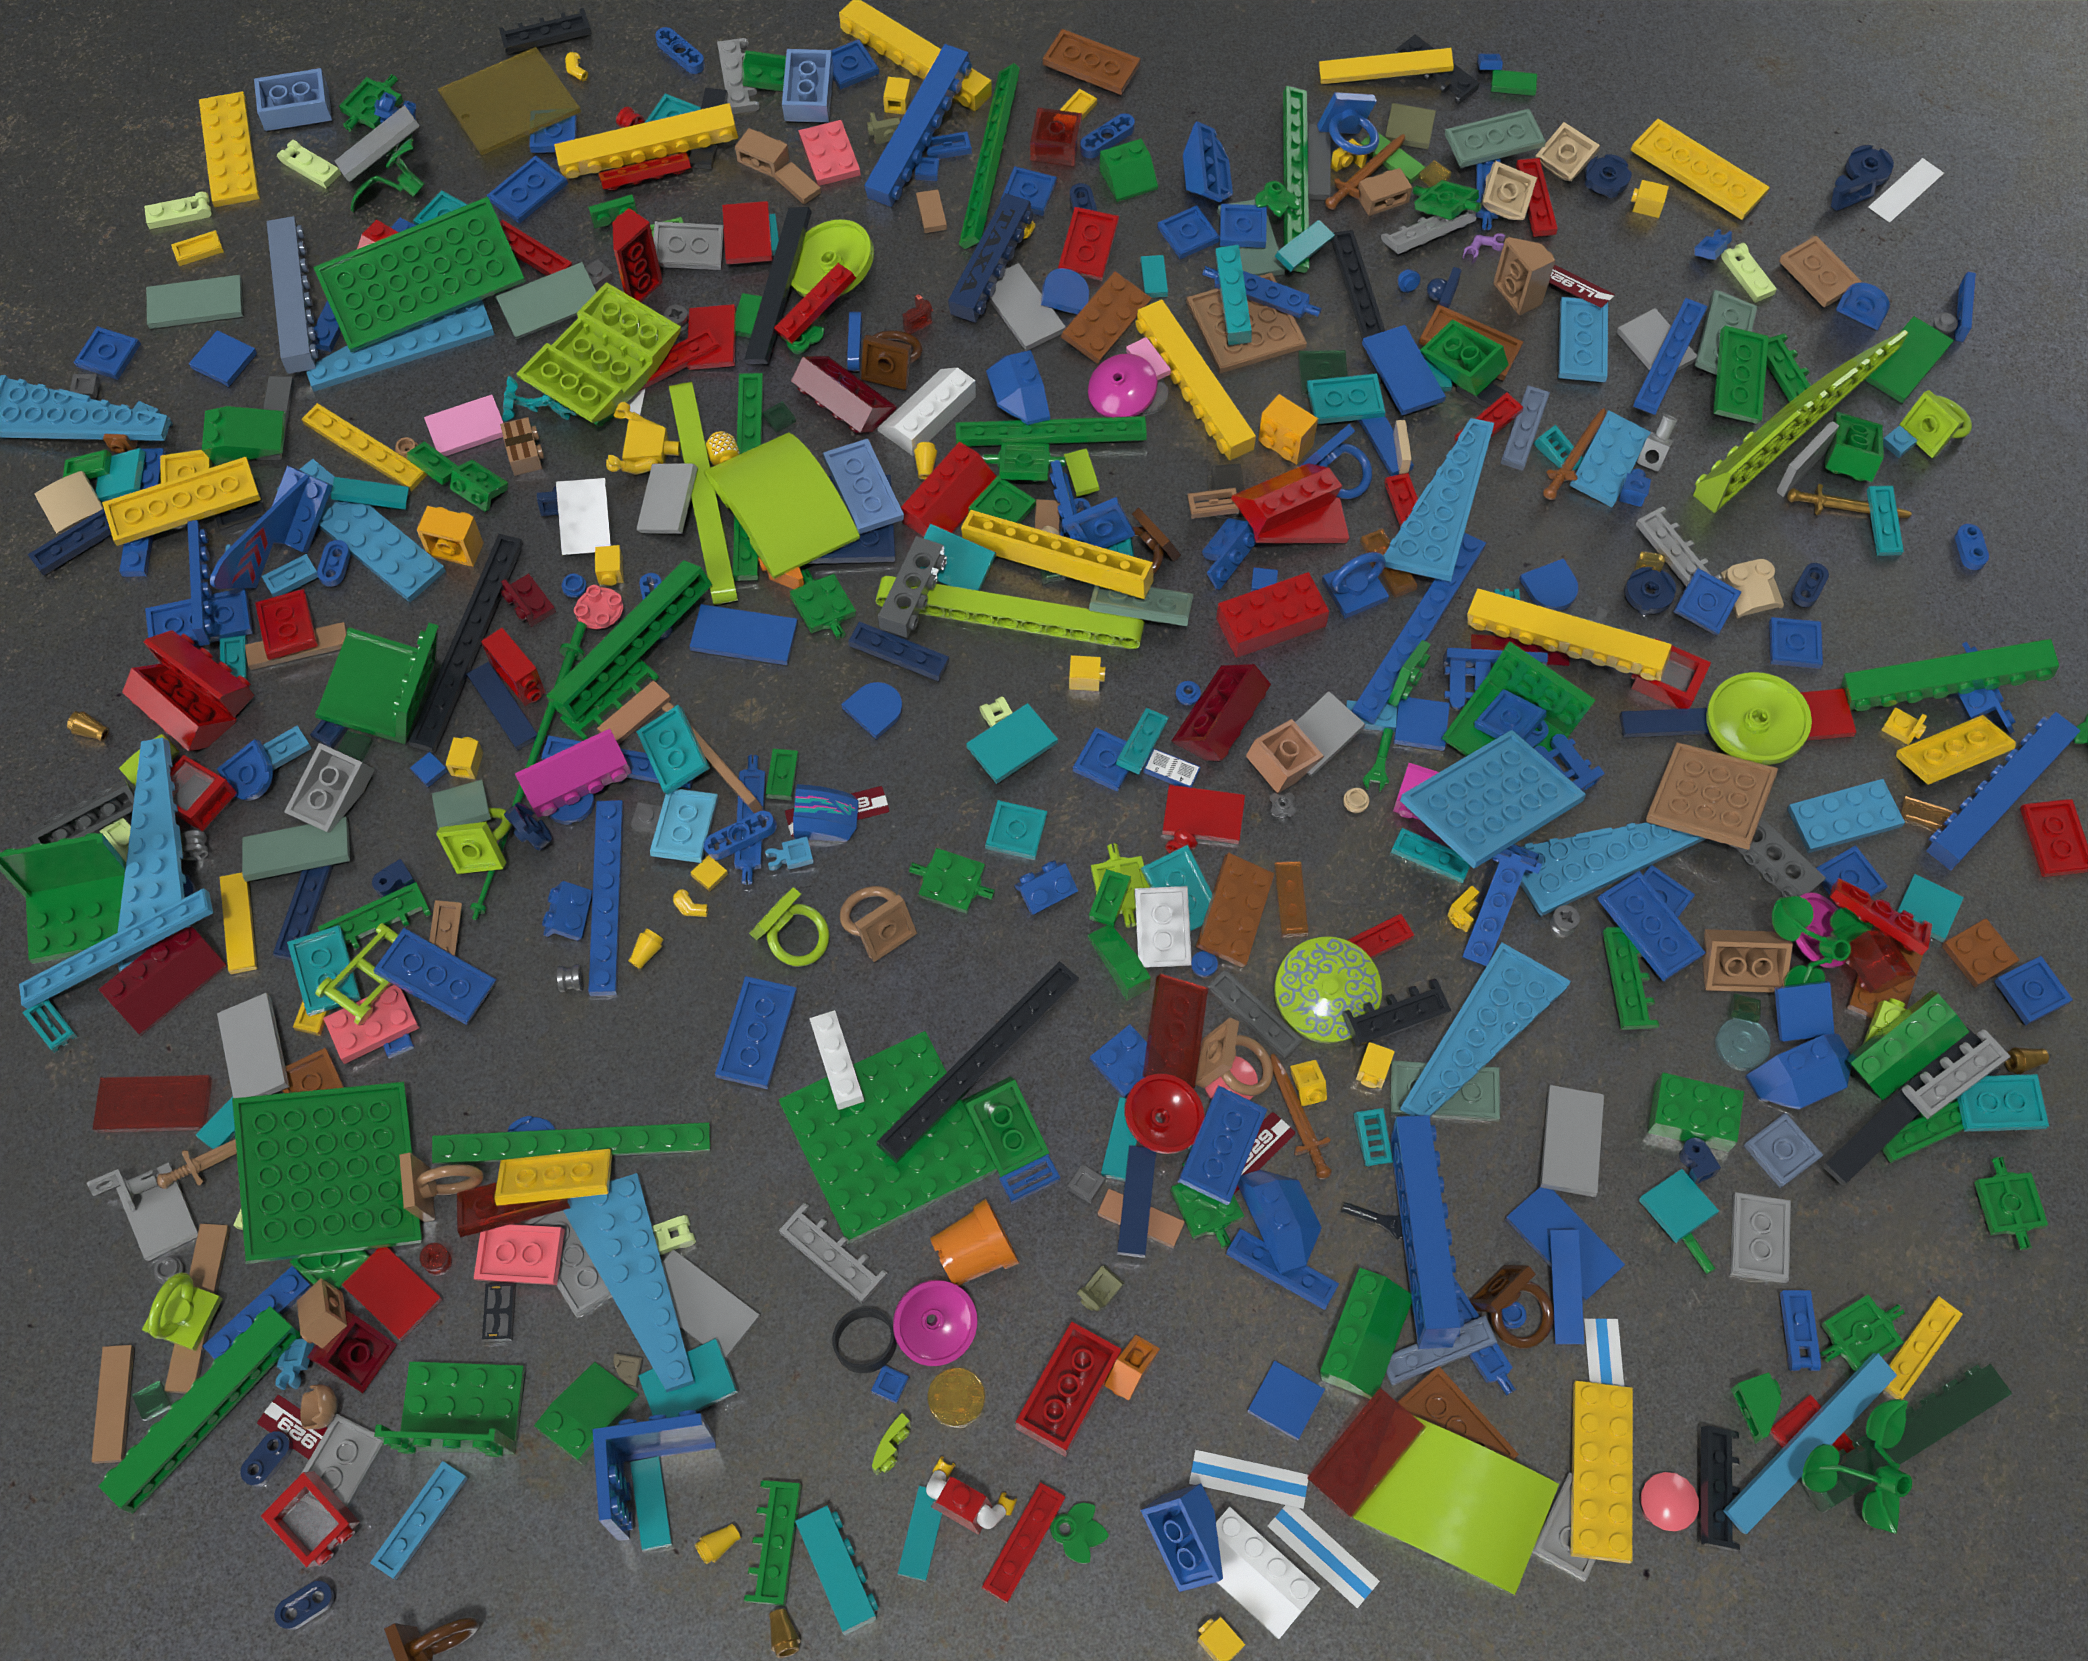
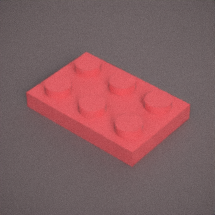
M841 120L798 130L802 146L818 186L861 175L859 165Z
M396 985L389 986L370 1006L373 1008V1011L360 1026L354 1023L356 1016L345 1008L323 1018L340 1059L344 1064L386 1043H390L406 1033L408 1034L419 1029L401 988ZM368 997L356 1002V1004L360 1006Z
M482 1223L474 1279L478 1281L557 1285L565 1229L561 1227Z

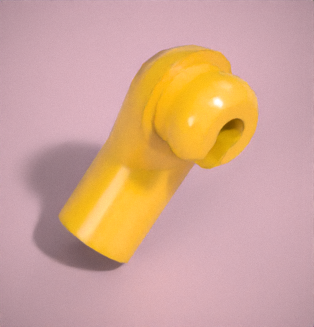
M569 52L565 57L567 73L584 82L588 78V72L578 65L580 63L578 59H581V57L576 52Z
M680 889L674 894V905L682 915L708 916V904H694L688 896V891Z

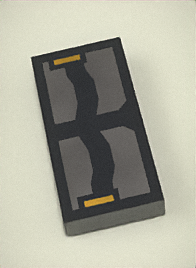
M492 1283L485 1285L482 1340L484 1342L512 1341L516 1288L514 1283Z

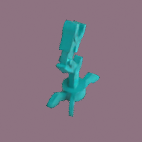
M508 376L507 387L504 392L503 421H508L514 417L513 407L517 405L527 407L534 412H538L540 406L548 405L565 420H569L570 413L574 416L577 415L576 412L545 393L542 397L535 399L516 396L518 384L511 376Z

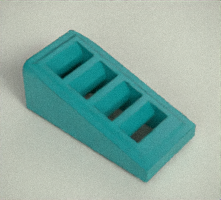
M1556 425L1538 437L1533 443L1559 469L1574 448ZM1557 445L1560 447L1558 451L1554 448ZM1565 451L1568 455L1562 458L1560 455ZM1582 456L1579 458L1578 462L1572 470H1575L1579 467L1581 461L1583 460Z
M1380 1108L1353 1113L1365 1167L1393 1163L1384 1109ZM1376 1119L1377 1124L1365 1125L1364 1120ZM1378 1129L1379 1134L1367 1136L1366 1131ZM1381 1140L1382 1145L1371 1147L1368 1145V1141ZM1383 1150L1384 1156L1371 1158L1370 1152Z

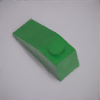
M1106 925L1088 935V939L1126 1001L1150 989L1151 977L1137 954L1113 926Z

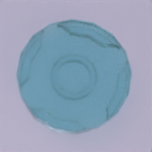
M1744 1018L1729 1020L1719 1029L1715 1038L1716 1051L1720 1059L1736 1070L1750 1071L1758 1068L1765 1062L1770 1053L1771 1043L1766 1030L1753 1020H1743Z

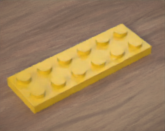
M244 92L199 99L211 199L214 207L260 199Z
M1657 119L1632 144V152L1741 220L1763 199L1770 188L1660 119Z
M246 457L102 503L113 541L116 546L187 524L188 521L200 520L259 501L261 498L249 462Z
M1575 1381L1573 1383L1571 1556L1630 1564L1632 1562L1633 1388Z

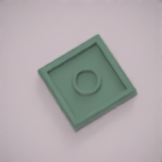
M482 780L432 793L438 829L445 826L478 823L491 819L485 786Z

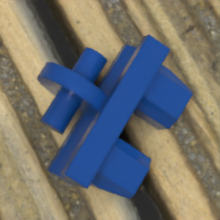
M384 92L380 100L376 99L374 104V115L381 117V123L400 109L394 106L396 97ZM404 101L403 106L407 107L416 120V104Z

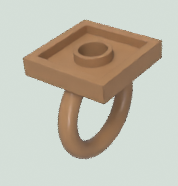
M870 886L862 888L850 895L841 907L840 922L847 932L861 937L867 954L873 962L917 934L904 899L886 887ZM873 896L883 897L888 900L855 922V924L851 921V910L861 900Z
M1229 1018L1203 1038L1195 1085L1206 1088L1221 1076L1223 1081L1234 1091L1246 1096H1255L1267 1090L1272 1082V1061L1264 1047L1256 1040L1244 1035H1237L1239 1021ZM1235 1046L1247 1047L1260 1060L1263 1073L1261 1080L1257 1084H1244L1238 1081L1231 1073L1230 1069L1236 1056Z
M412 1153L399 1155L404 1209L423 1222L435 1220L433 1197L469 1191L480 1185L484 1178L483 1172L474 1166L446 1165L431 1169ZM449 1176L471 1177L467 1180L451 1184H436L435 1179Z

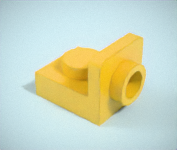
M1353 138L1348 141L1352 144L1362 146L1361 144H1358ZM1339 147L1333 152L1331 168L1338 172L1343 167H1348L1352 161L1362 168L1366 164L1367 154L1356 155Z
M1895 707L1881 730L1909 745L1914 737L1919 739L1927 726L1923 722L1927 715L1922 714L1919 719H1916Z
M1473 886L1469 887L1451 905L1447 914L1450 922L1465 932L1470 930L1474 921L1469 914L1478 905L1476 900L1480 892Z
M1316 1060L1290 1066L1291 1075L1299 1091V1100L1302 1106L1327 1100L1326 1080Z

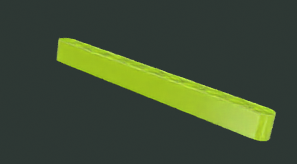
M687 382L671 385L669 390L684 463L695 464L698 467L691 498L707 576L712 583L710 591L713 605L738 601L715 489L704 474V471L710 468L693 383Z
M885 576L881 578L876 597V603L879 606L883 607L896 577ZM936 584L933 590H929L927 605L924 610L920 609L919 614L1127 649H1136L1140 646L1144 628V621L1138 618ZM912 586V587H910V588H911V589H915V588H918V587H917V586ZM907 606L901 607V609L909 608Z

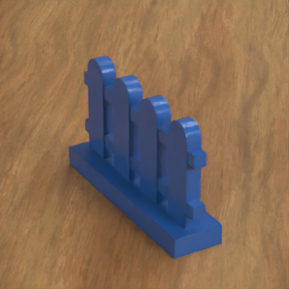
M1446 649L1443 656V665L1449 666L1445 667L1444 675H1449V691L1444 692V699H1449V706L1453 710L1462 709L1465 700H1470L1501 655L1502 650ZM1526 652L1546 666L1548 653ZM1465 676H1474V692H1465Z
M1556 734L1552 738L1551 747L1553 750L1550 752L1543 746H1536L1534 748L1568 779L1574 776L1576 780L1573 783L1583 792L1597 784L1605 774L1600 766L1591 770L1589 766L1592 763L1589 759L1584 761L1573 747L1576 742L1572 738L1568 740L1563 734ZM1559 756L1569 770L1564 773L1553 758Z

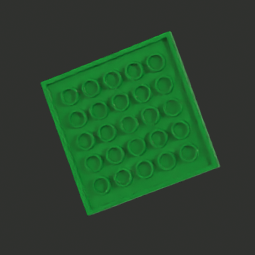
M926 1031L853 1064L864 1102L838 1110L828 1076L778 1099L843 1236L849 1239L847 1244L997 1172L961 1100L897 1163L876 1146L877 1141L947 1073Z
M404 1082L232 1098L246 1264L421 1243L419 1218L404 1209L399 1155L412 1153Z

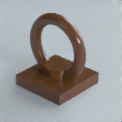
M882 331L873 336L866 334L863 339L861 379L906 390L909 383L910 364L917 361L923 351L920 341L913 335L902 331ZM892 340H899V341L906 342V343H908V344H904V343H900V342H896V341H892Z
M1138 507L1132 515L1141 527L1136 526L1133 528L1135 536H1140L1154 552L1152 559L1154 575L1162 563L1163 551L1174 562L1181 554L1163 532Z
M1503 1265L1469 1299L1476 1311L1491 1312L1492 1326L1498 1337L1509 1346L1519 1349L1532 1348L1544 1341L1550 1333L1554 1321L1552 1302L1548 1294L1539 1285L1530 1281L1536 1274L1528 1265ZM1520 1291L1528 1292L1535 1296L1542 1308L1541 1325L1534 1334L1528 1337H1517L1511 1334L1505 1327L1502 1319V1309L1512 1305L1520 1297Z
M462 1618L444 1624L423 1636L419 1634L417 1627L398 1623L386 1627L384 1631L396 1661H432L433 1656L445 1652L473 1636L478 1630L479 1623L475 1618Z

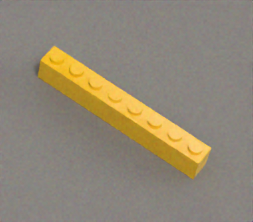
M852 0L839 12L840 28L845 33L860 39L863 44H867L879 54H883L895 64L901 65L909 70L910 73L917 75L923 80L941 51L937 46L862 0ZM971 68L969 75L965 76L962 81L959 93H956L953 98L963 106L969 107L976 112L992 96V80Z
M730 103L561 142L554 144L560 171L565 178L569 179L590 173H598L611 168H619L632 163H641L649 159L662 158L679 152L683 153L695 148L729 142L738 139V133Z
M1161 299L1138 309L1135 322L1137 330L1147 337L1170 367L1172 382L1178 384L1185 401L1191 403L1194 414L1198 419L1201 418L1208 435L1214 437L1219 451L1225 454L1230 461L1254 450L1256 435L1164 301Z
M970 510L961 527L962 538L996 552L998 557L1145 599L1153 583V562L973 510Z
M1477 588L1467 613L1468 625H1471L1476 630L1495 632L1496 635L1503 638L1512 637L1527 645L1535 644L1551 652H1563L1571 658H1583L1590 660L1598 666L1607 665L1614 667L1619 672H1631L1640 675L1646 680L1661 681L1671 654L1672 644Z

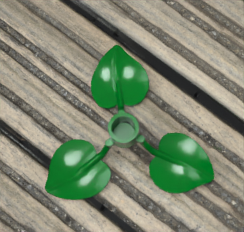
M412 133L387 152L385 156L388 159L392 154L386 168L389 169L396 163L403 171L397 178V181L400 182L399 185L379 176L371 177L356 191L351 202V211L353 213L358 197L376 182H383L397 188L400 192L404 189L412 197L424 186L425 183L413 174L400 158L404 152L413 149L412 143L414 139Z
M1799 896L1779 898L1772 911V923L1776 933L1785 940L1796 941L1803 932L1820 941L1819 950L1824 956L1823 959L1810 962L1808 967L1803 965L1794 966L1787 973L1784 986L1825 981L1824 972L1814 967L1824 963L1830 964L1833 959L1838 961L1847 959L1851 950L1863 943L1874 925L1870 922H1863L1854 912L1841 907L1830 918V925L1834 931L1830 933L1831 936L1823 937L1805 928L1813 920V908L1805 898Z
M1904 1399L1885 1401L1871 1412L1867 1421V1437L1876 1441V1450L1889 1463V1466L1879 1467L1875 1476L1838 1465L1840 1458L1838 1450L1832 1445L1822 1444L1812 1450L1804 1464L1803 1484L1815 1492L1829 1491L1837 1483V1471L1876 1482L1875 1491L1868 1493L1864 1500L1862 1508L1863 1519L1874 1528L1897 1534L1900 1497H1904L1910 1492L1912 1478L1910 1475L1899 1470L1900 1464L1894 1462L1883 1448H1892L1901 1440L1906 1423V1408L1909 1402Z

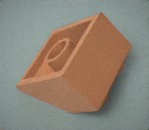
M1292 719L1255 739L1246 755L1277 794L1298 782L1324 757Z

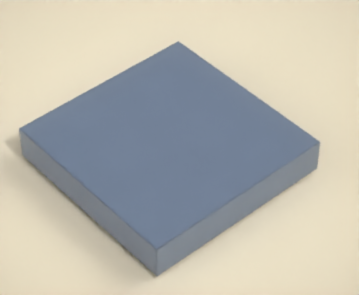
M1787 1113L1783 1114L1743 1145L1780 1189L1823 1156Z

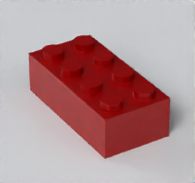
M1307 572L1218 603L1216 619L1235 657L1238 658L1326 627L1329 610L1310 573Z
M1071 1321L1015 1422L1016 1430L1066 1457L1104 1389V1385L1116 1360L1121 1355L1122 1349Z

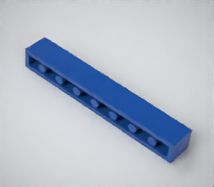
M944 44L864 185L868 199L892 207L895 200L900 198L905 182L910 180L914 166L921 161L923 150L926 146L930 145L932 134L936 128L940 127L945 111L950 109L954 95L959 93L963 79L971 71L972 63L970 62L969 52Z
M2057 712L2049 719L2044 716L2034 727L2038 731L2034 735L2029 732L2019 743L2023 747L2020 750L2015 748L2007 755L2005 760L2008 763L2005 766L1999 764L1990 774L1992 780L1990 782L1984 780L1976 788V797L1973 799L1969 796L1960 805L1959 808L1962 809L1960 814L1958 815L1954 812L1945 821L1944 824L1947 827L1944 831L1938 828L1929 838L1932 844L1926 852L1952 871L2081 731Z

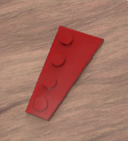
M1840 878L1832 885L1830 898L1838 906L1851 910L1863 922H1870L1879 928L1880 932L1885 936L1893 937L1900 941L1909 951H1915L1923 955L1928 950L1932 930L1931 923L1925 920L1922 923H1918L1912 920L1914 918L1913 914L1905 910L1898 913L1891 908L1889 902L1882 899L1874 901L1868 892Z

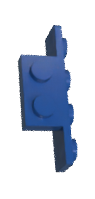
M1228 518L1202 551L1205 559L1215 561L1207 571V575L1215 589L1220 590L1256 544L1253 528L1248 521Z
M1967 641L1962 643L1967 653L1978 651L1976 646L1970 648ZM1998 688L1994 690L1977 689L1968 694L1958 693L1971 719L1997 709L2009 733L2015 732L2012 724L2016 723L2010 710L2004 711L2000 703L2004 702V699Z

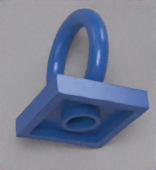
M1334 92L1317 124L1319 132H1330L1334 142L1349 153L1356 155L1372 153L1378 147L1379 134L1375 126L1367 118L1377 102L1375 96ZM1363 127L1370 136V143L1364 146L1355 145L1345 140L1340 133L1359 134Z
M1350 424L1300 465L1302 466L1307 463L1316 465L1318 463L1319 466L1328 467L1342 453L1355 457L1362 467V480L1353 489L1341 488L1336 497L1342 499L1359 497L1368 489L1372 480L1371 463L1365 453L1354 445L1342 443L1355 432Z
M1369 552L1359 555L1348 561L1340 569L1323 575L1322 582L1344 619L1388 601L1389 595L1378 579L1386 564L1385 557L1381 553ZM1370 562H1376L1373 568L1370 566Z

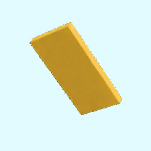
M1981 715L1897 750L1896 757L1929 785L2015 749L2016 742L1984 715Z
M611 1149L501 1160L495 1192L496 1206L608 1194L612 1163Z

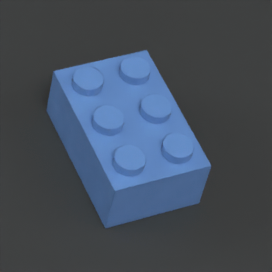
M787 49L782 97L785 121L829 122L834 69L831 50Z
M321 68L254 79L257 113L265 131L332 120L329 89Z

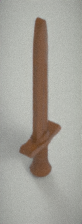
M1402 134L1390 142L1347 182L1344 183L1338 178L1335 179V187L1340 190L1325 200L1326 207L1330 210L1336 209L1338 203L1347 194L1359 199L1360 192L1359 189H1356L1359 186V182L1369 177L1401 146L1405 140V135Z
M1605 408L1601 409L1588 425L1560 469H1549L1546 472L1549 478L1553 479L1550 486L1543 491L1546 499L1554 500L1557 497V491L1564 481L1578 479L1575 471L1572 469L1602 424L1607 413Z
M1271 1054L1273 1074L1304 1145L1297 1146L1294 1155L1298 1156L1309 1152L1316 1167L1317 1178L1326 1179L1331 1175L1332 1170L1323 1160L1320 1148L1328 1146L1331 1139L1326 1137L1323 1140H1317L1283 1065L1275 1054Z

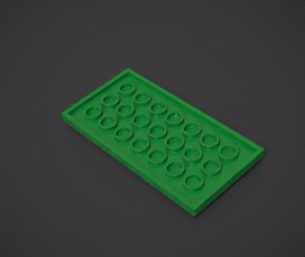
M488 197L313 267L351 353L526 282Z

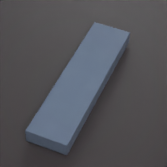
M1527 385L1521 405L1524 407L1523 412L1515 419L1500 464L1524 470L1550 392Z
M1486 1316L1464 1324V1327L1460 1328V1337L1456 1338L1453 1348L1418 1349L1417 1343L1393 1353L1386 1374L1393 1387L1432 1371L1438 1366L1442 1367L1472 1353L1497 1344V1340Z

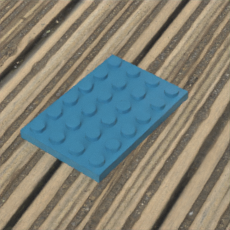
M1510 730L1403 793L1400 801L1475 869L1583 802L1586 794L1518 734Z

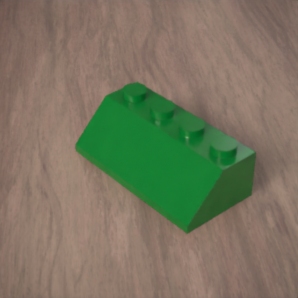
M1931 990L1849 1055L1847 1061L1881 1100H1884L1968 1034L1969 1030L1939 993Z
M1359 1268L1320 1370L1322 1381L1376 1401L1412 1304L1411 1293L1385 1276Z

